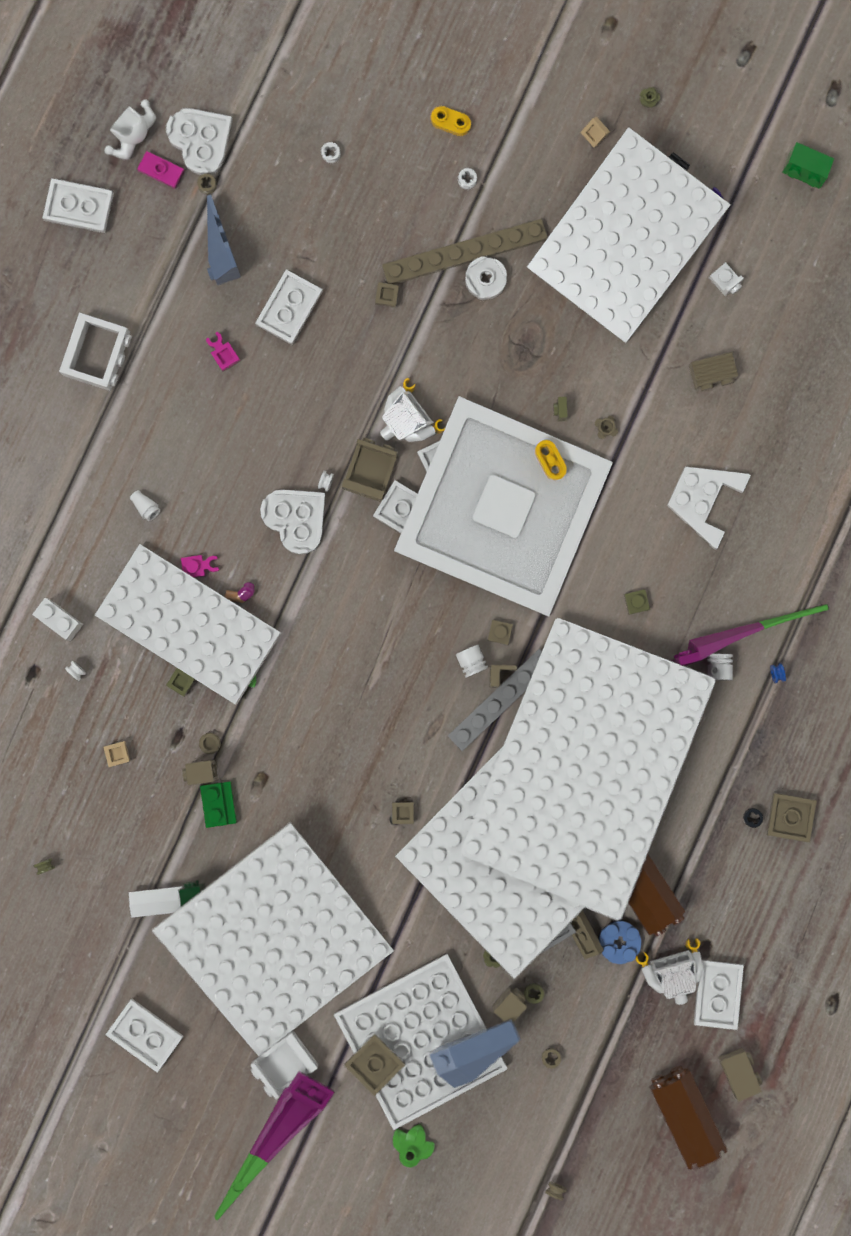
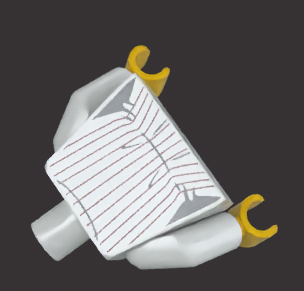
M406 378L403 382V387L399 386L387 398L384 407L385 413L382 416L387 426L380 431L382 437L387 441L393 436H396L398 440L405 439L408 442L423 441L435 435V432L443 433L445 428L439 429L437 427V424L443 421L442 419L437 420L433 426L431 425L433 421L411 394L415 390L416 384L412 387L406 386L410 382V378Z
M695 938L696 946L694 948L690 946V941L687 939L685 945L689 949L688 951L650 961L651 965H648V955L645 952V962H640L636 955V961L642 965L643 968L641 970L648 985L658 993H664L667 999L674 998L675 1003L678 1005L685 1004L688 1001L687 994L696 990V983L699 982L703 972L701 954L697 950L700 946V941Z

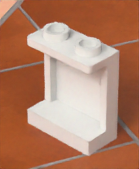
M291 1031L261 1056L252 1061V1069L250 1070L257 1080L261 1079L265 1084L263 1087L265 1092L270 1097L274 1096L277 1100L285 1087L288 1088L298 1071L307 1075L315 1071L319 1064L296 1033Z

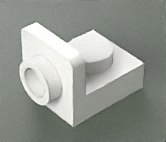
M726 262L709 276V279L724 296L730 292L732 294L737 292L742 287L740 283L744 279L742 275L738 277Z

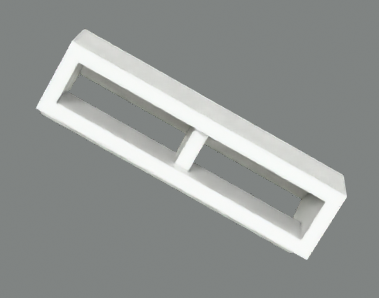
M182 886L129 892L131 918L176 912L181 908L178 890Z

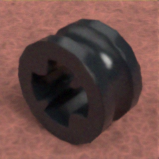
M750 808L745 811L743 819L746 825L756 828L762 824L763 814L755 808ZM751 812L759 815V819H756L758 822L755 824L752 821L748 822L747 817H750L749 814Z

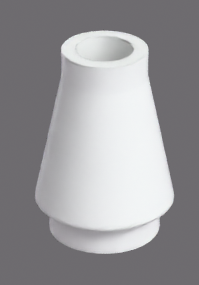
M139 490L131 495L130 500L134 503L143 519L151 521L158 516L160 509L157 503L143 495Z

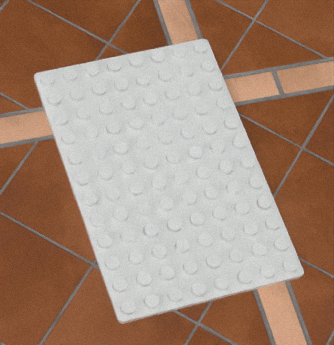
M557 618L551 628L460 851L461 855L610 918L620 920L714 687L715 679Z

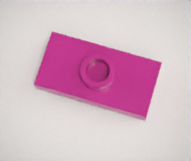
M148 151L144 154L137 168L138 172L176 189L184 173L183 168Z

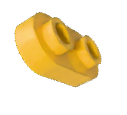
M444 106L434 108L431 113L432 125L440 130L457 136H464L470 131L471 120L466 114ZM439 114L445 115L443 119H439L437 116ZM463 121L464 125L459 126L457 125V122Z
M543 440L539 442L535 447V456L544 473L551 480H560L565 476L567 467L558 449L552 441ZM542 448L548 449V455L542 454ZM553 466L558 468L559 471L557 474H554L551 469Z

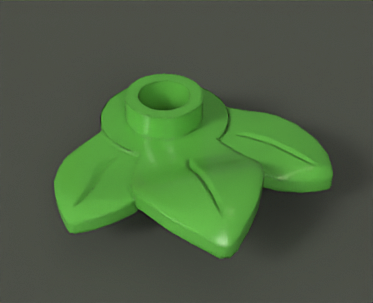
M420 1124L411 1128L407 1134L400 1129H396L393 1135V1146L400 1153V1162L408 1168L415 1167L420 1160L429 1158L434 1151L435 1144L425 1141V1131ZM408 1152L414 1154V1159L411 1161L406 1158Z

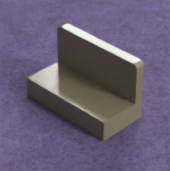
M491 665L489 688L499 687L500 671H516L517 666Z

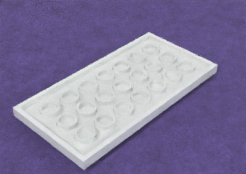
M141 544L137 547L95 614L104 622L235 705L241 699L281 635V632Z

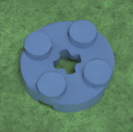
M616 920L606 925L600 931L598 940L604 950L602 955L610 962L625 964L633 961L636 955L639 954L641 937L638 930L630 923ZM619 936H622L623 941H626L625 945H622L621 948H617V944H614V940H618Z

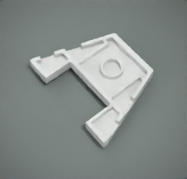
M685 467L667 506L716 550L725 532L705 523L720 488L723 484L743 493L751 475Z

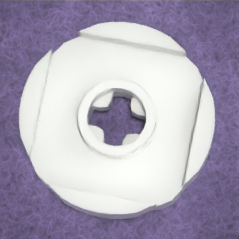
M488 257L475 259L469 264L466 271L465 283L469 292L480 300L497 297L506 286V269L497 259ZM483 273L491 275L489 283L481 281Z

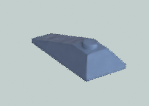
M208 195V262L210 268H207L211 281L215 280L217 285L241 276L212 196Z
M511 1019L439 1046L429 1056L438 1076L456 1088L474 1081L521 1039Z

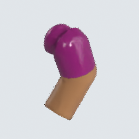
M246 582L244 587L238 592L226 590L225 598L233 602L244 603L254 595L255 586L251 582Z

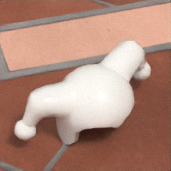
M148 100L141 101V106L145 109V115L141 116L129 106L113 124L110 131L120 140L121 149H113L112 146H106L104 151L107 155H114L123 160L131 158L136 144L145 139L148 129L156 120L154 112L149 107Z

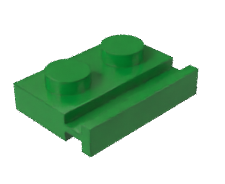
M231 781L200 786L206 828L236 824L237 818Z

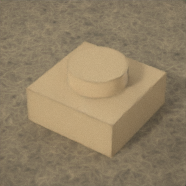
M594 117L580 133L595 148L605 139L610 131L598 117Z
M125 741L104 746L108 767L131 762Z

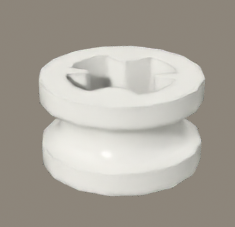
M333 142L323 145L321 149L323 159L328 163L338 161L340 158L338 145ZM327 149H330V150L335 149V150H336V151H334L335 156L332 157L331 155H329V156L327 157V156L325 155V154H327V151H326V150H327Z
M465 168L460 171L458 182L463 189H472L476 185L477 175L474 170ZM468 174L470 178H473V181L470 180V183H466L462 177L465 178V175Z
M323 471L318 488H325V491L328 492L334 474L331 473L329 475L327 471Z
M71 661V666H67L65 669L71 676L80 681V676L85 675L86 672L76 662Z

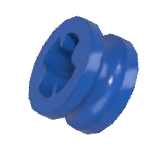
M779 663L778 666L770 665L774 684L778 683L779 680L782 682L786 681L783 664Z

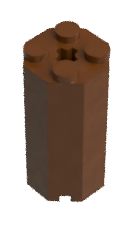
M647 853L628 904L647 934H653L658 937L667 931L666 927L670 924L676 925L685 919L683 916L685 910Z
M682 1065L671 1069V1073L664 1077L663 1075H658L652 1078V1085L649 1088L686 1166L691 1170L694 1164L701 1168L721 1158L720 1152L726 1153L728 1150L688 1068L683 1069Z

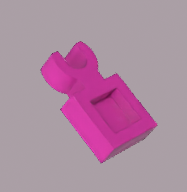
M216 332L217 342L213 343L209 338H206V341L211 348H215L211 354L223 372L238 363L240 359L229 342L224 345L222 344L223 338L219 332Z
M202 555L181 558L182 570L193 578L205 576V570L217 572L219 567L212 568L210 563L213 560H218V557L210 556L205 561H203Z

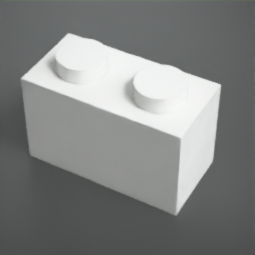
M44 598L32 614L68 641H71L83 626L80 621L48 598Z

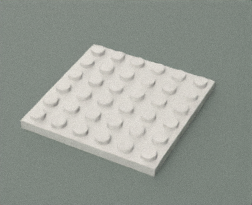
M448 954L433 960L334 1013L353 1053L375 1033L405 1063V1066L376 1094L393 1130L507 1070L506 1064L502 1057H500L474 1081L456 1088L438 1076L429 1056L436 1048L487 1029Z

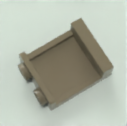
M368 438L358 439L346 478L342 484V489L382 502L398 457V452L394 451L395 448L383 444L382 447L375 445V441Z

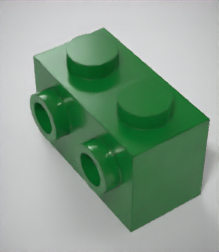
M796 142L789 152L782 173L793 179L805 182L811 187L820 189L828 178L834 158Z

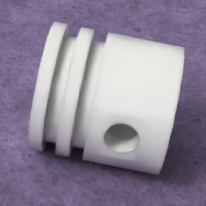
M479 645L455 654L461 668H464L463 673L466 672L465 678L488 668V665L485 666L486 661H483L484 656Z
M733 654L709 655L710 659H707V662H710V664L707 665V676L713 677L715 680H733V665H731L733 663V660H731Z

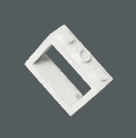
M79 313L59 372L65 377L111 391L112 386L115 387L118 380V368L122 367L125 360V355H123L125 347L130 345L132 338L130 331L126 327ZM89 325L118 333L103 379L74 370Z

